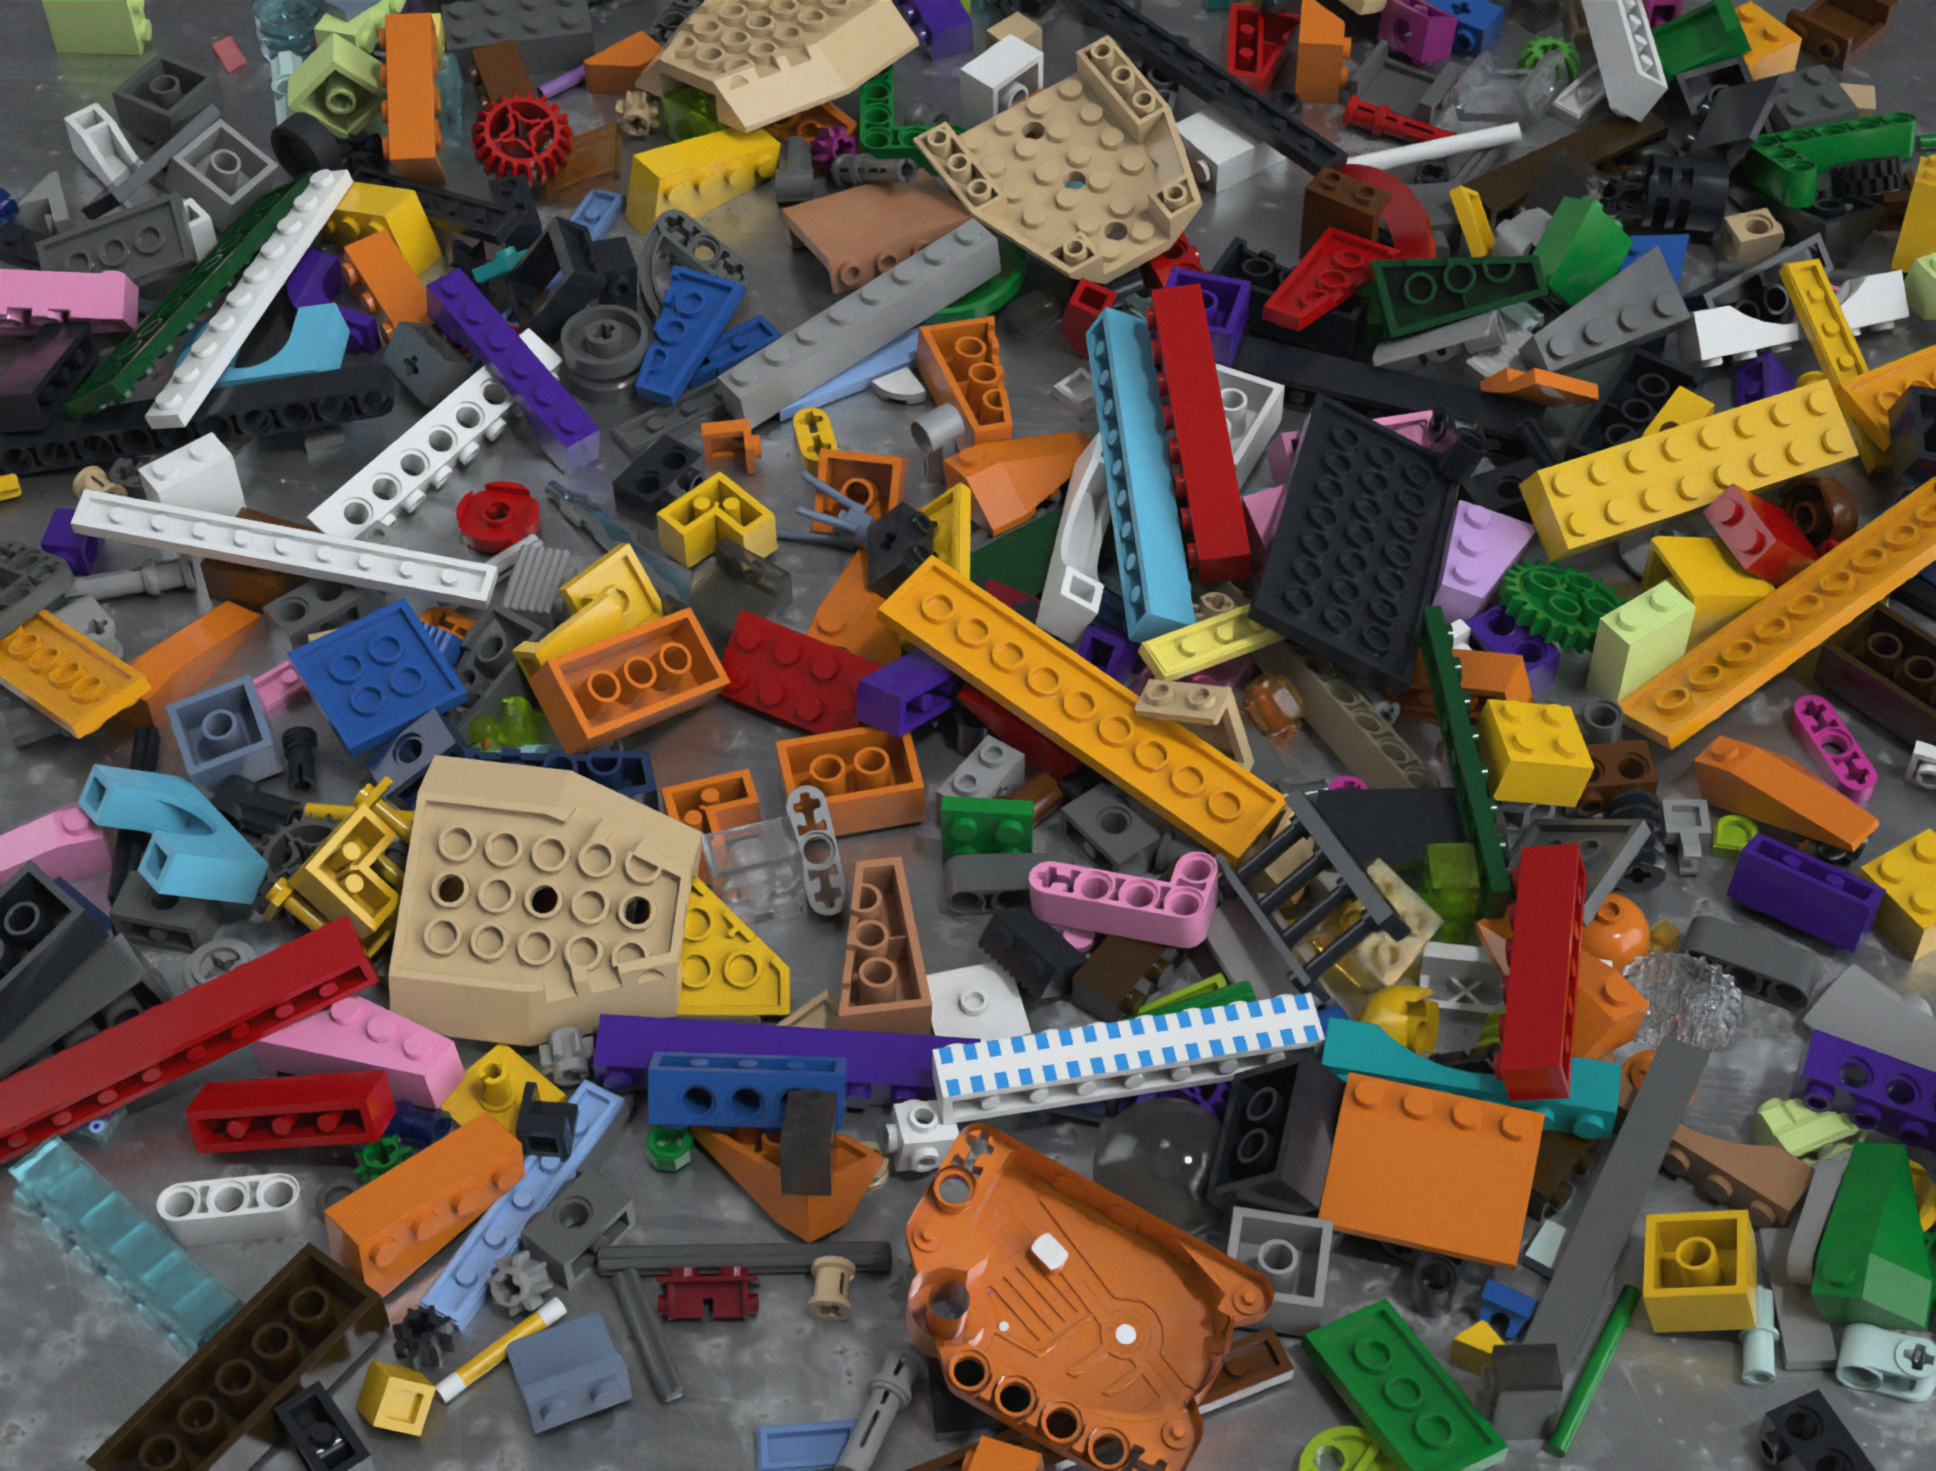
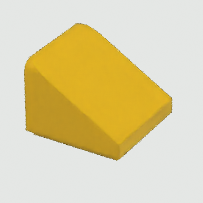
M1483 1319L1454 1337L1449 1361L1453 1365L1502 1386L1510 1380L1515 1359L1512 1351Z

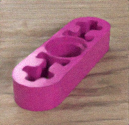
M1806 695L1797 699L1790 717V726L1828 784L1856 804L1869 800L1877 781L1876 770L1832 705L1826 699L1816 695ZM1825 743L1837 744L1843 748L1844 753L1840 755L1829 754L1824 751L1821 745Z

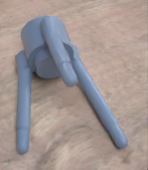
M803 472L801 478L848 508L849 511L841 509L838 518L818 511L797 507L795 509L796 514L834 526L833 533L840 536L776 530L777 538L840 545L852 550L855 544L864 547L868 539V526L874 520V516L865 513L867 506L852 501L807 472Z

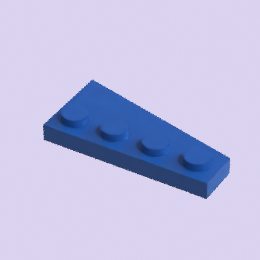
M677 265L673 266L671 272L672 282L670 288L666 289L662 301L664 306L660 319L656 320L653 329L654 339L651 347L647 348L635 386L638 397L674 407L746 295L742 283Z

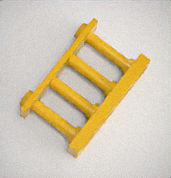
M385 776L376 787L368 783L351 804L357 809L364 803L397 836L410 845L413 824L382 800L393 780ZM381 853L370 865V868L395 887V892L401 896L405 872ZM281 877L265 896V899L270 903L262 917L269 923L283 907L312 931L320 928L325 923L331 922L296 894L298 891L284 877ZM400 903L375 932L363 939L371 961L395 935Z

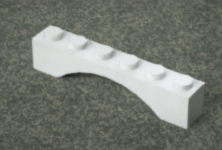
M97 102L64 117L74 154L106 186L112 183L138 159V156L122 134L115 120ZM153 176L123 204L127 208H131L171 192ZM182 198L197 258L200 261L217 243L212 220L192 198Z
M1902 270L1845 280L1835 294L1853 336L1861 335L1860 327L1870 325L1871 332L1895 327L1894 320L1909 317ZM1729 305L1689 312L1691 318L1676 330L1682 363L1698 361L1699 368L1723 364L1722 356L1731 354L1733 355V361L1758 357L1757 349L1767 347L1770 353L1791 350L1792 341L1802 340V346L1811 345L1800 320L1789 324L1763 322L1744 315Z
M1099 432L1074 463L1035 624L1049 634L1057 636L1072 645L1098 614L1104 585L1100 583L1097 576V564L1103 537L1111 517Z

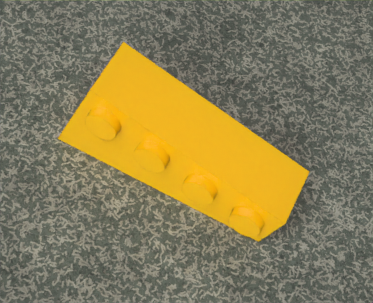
M732 127L634 154L625 220L646 237L656 219L667 210H681L691 218L696 219L775 177L781 143L762 127L747 133Z

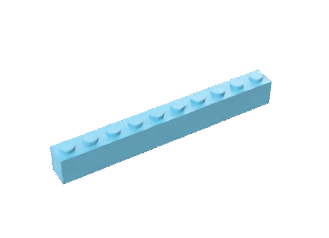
M1105 307L1086 332V340L1128 637L1130 641L1142 644V642L1196 623V616L1193 611L1191 583L1188 580L1186 552L1183 548L1181 536V520L1178 517L1176 490L1173 485L1171 461L1168 454L1166 431L1161 410L1162 400L1158 393L1157 370L1153 364L1151 339L1147 330L1146 320Z

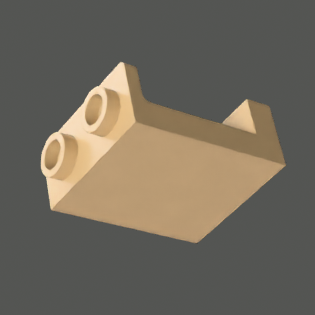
M1156 679L1148 680L1134 707L1137 717L1176 721L1247 771H1251L1254 759L1231 687Z

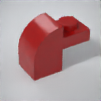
M1081 278L1067 305L1062 319V333L1069 346L1080 356L1089 360L1086 332L1105 307L1113 308L1118 293L1085 278Z

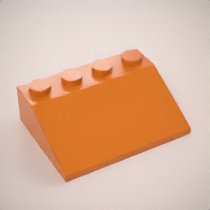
M1349 1072L1318 1219L1334 1221V1231L1515 1271L1545 1114Z

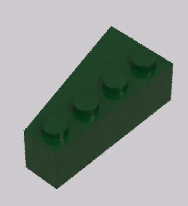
M1539 255L1381 259L1367 262L1387 340L1549 295Z

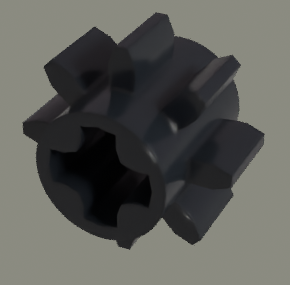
M430 1305L428 1309L413 1310L408 1308L407 1315L404 1317L402 1324L392 1325L395 1339L398 1340L393 1345L396 1358L400 1360L409 1356L413 1371H417L420 1367L434 1366L439 1368L440 1361L445 1353L455 1352L452 1336H450L454 1332L451 1317L447 1316L439 1320L434 1305Z

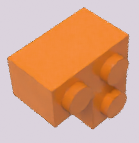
M749 768L661 788L664 814L703 832L697 877L705 885L730 880L725 844L763 835L760 803Z

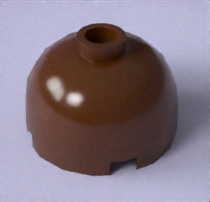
M1814 475L1800 476L1790 480L1780 490L1778 498H1783L1781 509L1787 512L1819 555L1821 544L1829 539L1839 541L1850 537L1857 530L1858 509L1856 500L1850 490L1837 480Z

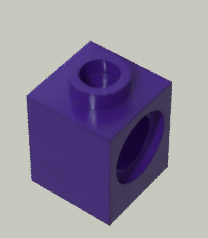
M56 508L40 543L43 551L64 558L74 575L90 576L105 539L74 533L71 521L76 510Z

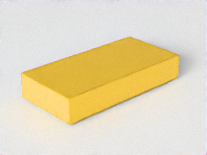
M1461 185L1450 190L1449 194L1471 256L1491 257L1495 239L1478 192Z

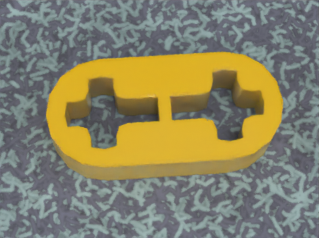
M807 407L798 411L793 417L794 438L802 466L810 474L818 475L819 457L814 450L837 449V443L827 413L819 408ZM809 426H814L817 432L810 433Z

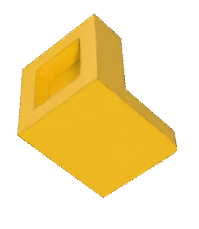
M371 1359L356 1403V1410L372 1426L420 1436L436 1386L418 1370L413 1371L412 1368Z

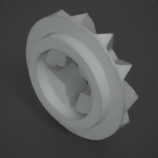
M231 938L213 940L200 946L191 954L185 965L184 978L190 990L194 986L204 984L220 976H216L214 964H217L219 968L222 967L226 971H231L236 966L248 963L258 957L254 949L243 941Z

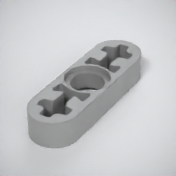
M810 785L800 786L794 789L788 796L785 810L803 888L811 910L822 916H831L840 912L848 901V889L826 797L821 790ZM801 794H807L811 801H818L819 808L812 811L814 825L823 821L826 831L812 830L803 836H799L797 827L807 826L804 814L801 812L795 813L793 805L800 802ZM821 838L829 845L830 854L824 863L813 864L805 858L803 849L809 839ZM834 865L836 875L830 874L826 876L830 889L838 888L840 897L833 900L834 907L826 908L824 902H816L814 894L821 891L819 877L810 881L808 871L819 872Z
M1821 1158L1818 1161L1789 1249L1787 1275L1790 1282L1811 1286L1813 1284L1819 1248L1848 1161Z

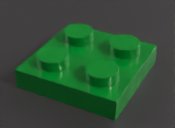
M942 796V866H945L946 861L956 855L1033 853L1034 801Z

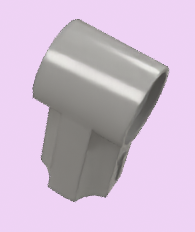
M949 403L937 407L910 423L911 435L920 449L921 476L928 483L946 484L943 460L956 454V439L965 433L962 417L954 406Z

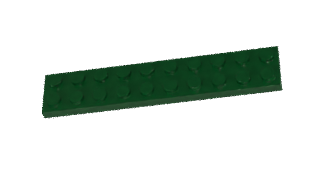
M311 170L261 195L200 259L199 265L193 267L61 406L71 420L85 413L94 416L102 411L111 401L116 405L120 404L135 392V388L132 385L136 381L143 380L156 369L153 362L169 354L177 346L174 341L177 336L181 337L197 325V321L194 318L211 309L217 303L215 295L226 291L235 284L237 279L234 275L244 271L252 264L255 259L253 254L261 251V247L278 229L277 224L293 208L294 200L309 185L310 177L313 175Z

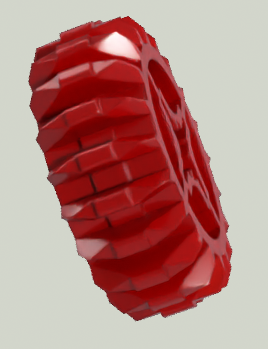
M514 90L510 99H507L500 93L497 97V104L487 100L485 111H478L476 123H473L471 127V136L473 137L471 139V149L475 153L477 164L483 165L486 176L496 174V179H501L506 176L526 174L530 188L534 180H537L544 186L547 182V175L557 179L559 168H566L568 156H571L573 151V143H571V140H573V130L569 127L567 115L560 114L558 103L548 106L546 95L535 100L531 90L526 94V97H519L518 92ZM507 124V130L500 133L499 138L492 140L494 134ZM552 139L550 146L544 152L537 155V149L544 146L545 141Z

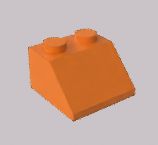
M1302 0L1295 93L1298 94L1301 102L1338 104L1339 89H1346L1348 80V67H1342V60H1350L1351 38L1344 37L1345 22L1315 0Z
M820 449L817 479L852 501L866 505L865 513L874 516V523L902 501L904 502L909 457L837 449ZM816 489L814 511L838 518L841 509L849 511L848 508ZM813 520L812 531L833 533L834 526Z

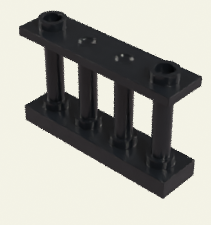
M1297 787L1284 798L1295 813L1289 818L1291 824L1238 868L1221 853L1217 854L1214 859L1223 872L1218 878L1221 885L1235 900L1238 897L1243 900L1290 966L1291 970L1286 973L1290 982L1301 994L1311 992L1325 1004L1332 997L1318 978L1372 933L1379 935L1382 931H1385L1399 943L1412 930L1318 805ZM1312 836L1318 844L1312 849L1314 854L1260 899L1249 882L1303 837L1308 840ZM1326 868L1329 871L1336 868L1341 875L1335 881L1338 886L1283 930L1272 913ZM1359 899L1365 907L1359 913L1362 918L1306 963L1295 945L1349 900L1354 903Z

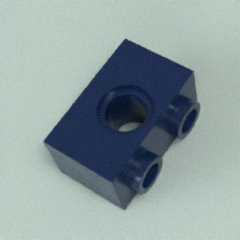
M434 707L390 742L381 746L377 752L364 762L377 784L385 776L393 780L385 794L389 801L400 810L414 811L418 790L434 755L465 758L463 747H468L457 727Z

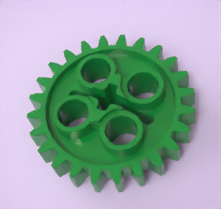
M1526 559L1522 561L1521 565L1513 563L1511 569L1506 570L1497 595L1501 596L1499 604L1507 607L1505 614L1518 617L1515 622L1517 626L1530 627L1528 634L1531 636L1541 634L1544 636V643L1558 642L1561 650L1564 651L1568 646H1571L1581 655L1584 649L1593 654L1600 618L1628 601L1626 598L1615 597L1617 593L1616 588L1603 587V579L1592 580L1589 577L1588 571H1583L1582 573L1575 572L1570 564L1567 565L1566 569L1561 568L1556 561L1551 562L1550 566H1547L1540 559H1536L1534 564Z

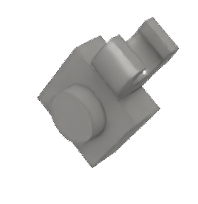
M1661 799L1659 812L1662 818L1663 843L1677 844L1679 875H1698L1697 860L1702 859L1701 845H1709L1712 835L1707 800Z

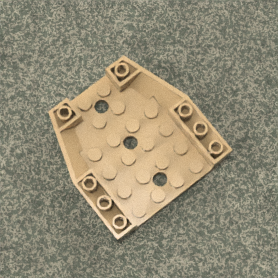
M705 0L679 25L637 78L635 86L661 98L671 94L685 83L715 95L718 121L747 133L849 94L919 45V41L891 0Z
M1109 35L1076 52L1077 73L959 136L945 121L913 138L917 148L974 219L1067 277L1078 280L1085 278L1091 282L1107 284L1169 250L1202 207V200L1171 107ZM1030 132H1040L1043 134L1041 138L1036 140L1025 138V135ZM1072 181H1079L1084 184L1083 187L1076 190L1065 187L1066 184ZM1112 232L1126 234L1123 239L1118 241L1107 238V235Z
M434 755L417 795L388 975L390 1011L444 1037L525 1047L548 1044L549 1034L563 1027L579 1028L583 1032V1036L597 1034L600 1014L656 1018L678 1017L684 970L680 966L692 878L697 879L703 832L570 770ZM449 878H459L464 884L462 896L454 902L443 901L439 894L440 886ZM549 888L556 891L558 901L552 911L538 913L534 910L532 900L539 890ZM638 899L648 901L651 905L649 919L642 924L628 922L626 919L627 906L632 901Z

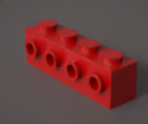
M372 1070L206 1082L185 1111V1115L197 1154L378 1142L397 1110L386 1071Z

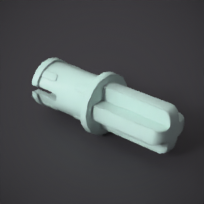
M1757 1285L1756 1329H1739L1738 1339L1743 1343L1744 1370L1742 1372V1379L1745 1383L1758 1387L1771 1385L1776 1380L1774 1345L1779 1341V1332L1774 1328V1294L1770 1289L1763 1288L1762 1285Z

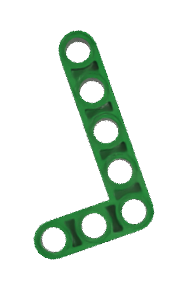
M892 63L860 86L861 153L871 154L876 159L910 158L916 163L917 169L924 168L931 176H940L913 142V138L938 125L894 126V65ZM949 125L957 136L966 132L963 127Z
M1891 112L1758 135L1754 144L1744 155L1743 178L1785 207L1806 208L1812 206L1815 203L1817 174L1830 172L1829 166L1881 156L1896 155L1900 156V160L1912 157L1915 150L1917 117L1906 112Z

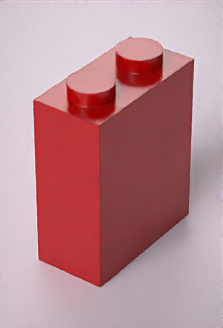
M1734 483L1702 512L1746 571L1778 587L1821 558L1785 510Z

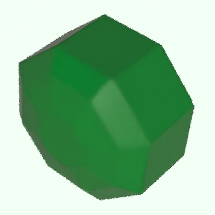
M658 1124L648 1131L645 1146L647 1158L658 1170L677 1171L691 1161L694 1146L693 1137L687 1128L670 1130Z

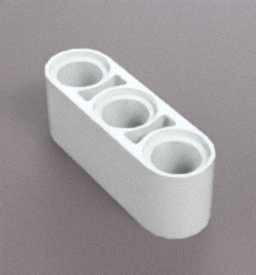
M284 1173L177 1183L164 1189L156 1202L157 1212L167 1237L178 1246L286 1237L302 1230L308 1219L307 1207L298 1181L293 1176ZM282 1203H287V1204L284 1205V1206L277 1207L278 1205H280V1204H282ZM238 1207V1209H236L235 1211L227 1212L230 1209ZM189 1212V1213L186 1214L185 1216L178 1217V1216H180V1215L183 1214V1213Z

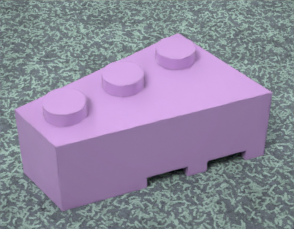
M1459 500L1449 522L1429 606H1441L1445 623H1453L1458 619L1466 622L1481 614L1489 604L1492 596L1500 588L1499 586L1506 570L1511 569L1513 563L1520 564L1537 532L1535 526L1491 511L1482 506Z

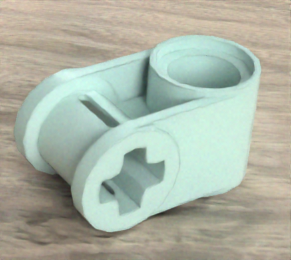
M1852 1323L1845 1327L1836 1367V1378L1840 1383L1854 1390L1871 1391L1911 1403L1925 1401L1932 1395L1936 1385V1345L1933 1342L1922 1337H1913L1885 1330L1869 1323ZM1918 1350L1921 1351L1919 1361L1914 1359L1915 1353ZM1911 1380L1916 1381L1913 1389H1909Z

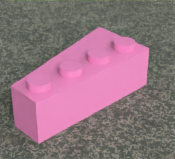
M0 269V337L35 336L44 324L89 321L93 334L130 333L137 327L139 287L123 272L114 270L103 271L102 273Z
M356 994L350 995L250 1044L262 1073L278 1076L281 1071L302 1076L385 1070L394 1101L435 1110L442 1105L466 1076L454 1041Z

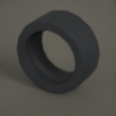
M295 112L272 130L270 137L272 150L278 162L293 178L310 170L314 174L323 169H329L330 171L341 169V151L334 136L324 124L306 112Z

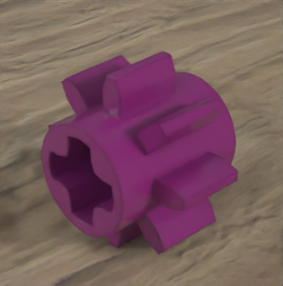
M845 126L820 127V135L813 141H810L813 154L811 160L823 163L822 171L831 172L832 163L840 154L849 153L857 155L854 143L856 137L844 135Z

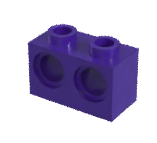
M1497 604L1466 621L1465 624L1471 629L1469 647L1472 650L1523 656L1532 695L1555 683L1561 654L1552 642L1549 644L1544 643V638L1540 634L1532 636L1528 634L1530 627L1517 626L1515 622L1518 617L1506 615L1507 607Z

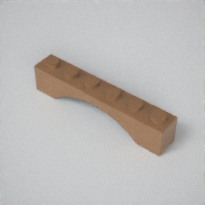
M1613 1051L1597 1059L1599 1061L1617 1063ZM1622 1069L1617 1115L1612 1130L1616 1135L1619 1134L1638 1093V1090L1630 1083ZM1682 1124L1679 1125L1662 1163L1671 1173L1679 1176L1682 1175L1704 1189L1714 1200L1725 1202L1736 1210L1748 1209L1750 1221L1762 1229L1789 1227L1804 1206L1815 1172L1813 1167L1777 1145H1747L1723 1141L1698 1133Z

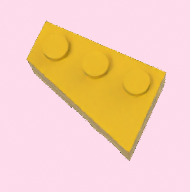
M353 182L319 231L323 237L345 247L386 229L417 278L443 255L415 190Z

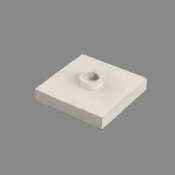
M997 961L926 975L932 1001L931 1030L933 1036L975 1038L985 1042L1002 1036L1019 1037L1032 1035L1015 977H1010L1009 970L1004 971L1003 965H997Z

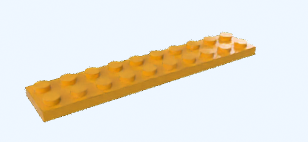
M1936 476L1620 700L1618 704L1624 712L1622 724L1673 750L1935 561Z
M931 555L878 608L876 619L1216 855L1221 853L1234 866H1237L1260 836L1265 834L1277 820L1282 808L1287 805L1284 795L1176 721L1137 717L1134 707L1140 698L1138 695L934 555Z

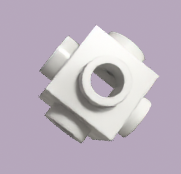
M918 1099L893 1104L888 1124H883L881 1132L883 1149L885 1153H891L896 1172L909 1170L927 1172L934 1168H939L959 1135L956 1123L943 1125L938 1100L921 1101Z

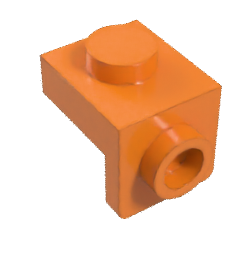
M750 418L701 423L705 463L746 459L747 475L755 474L754 459H761L762 452L760 435L751 434Z

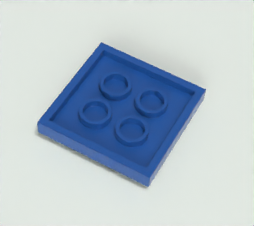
M405 598L287 653L289 664L350 758L396 737L434 707L443 714L469 701L468 691Z

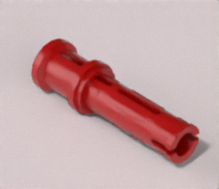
M1356 94L1350 97L1342 120L1344 127L1349 128L1353 125L1371 131L1374 137H1382L1386 134L1412 144L1457 135L1456 132L1447 131L1393 113L1389 105L1382 104L1377 106L1362 101L1360 96Z

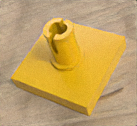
M629 543L618 544L557 589L572 616L584 607L581 599L588 593L610 595L622 608V618L629 630L669 615Z
M499 1043L465 1071V1078L437 1110H433L455 1129L487 1111L517 1138L515 1128L526 1082L537 1083L541 1101L567 1103V1098L561 1090L507 1044Z

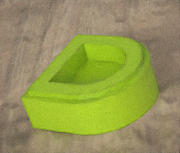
M1737 814L1723 816L1716 822L1714 827L1711 856L1738 860L1741 850L1758 832L1760 833L1759 828L1751 819Z

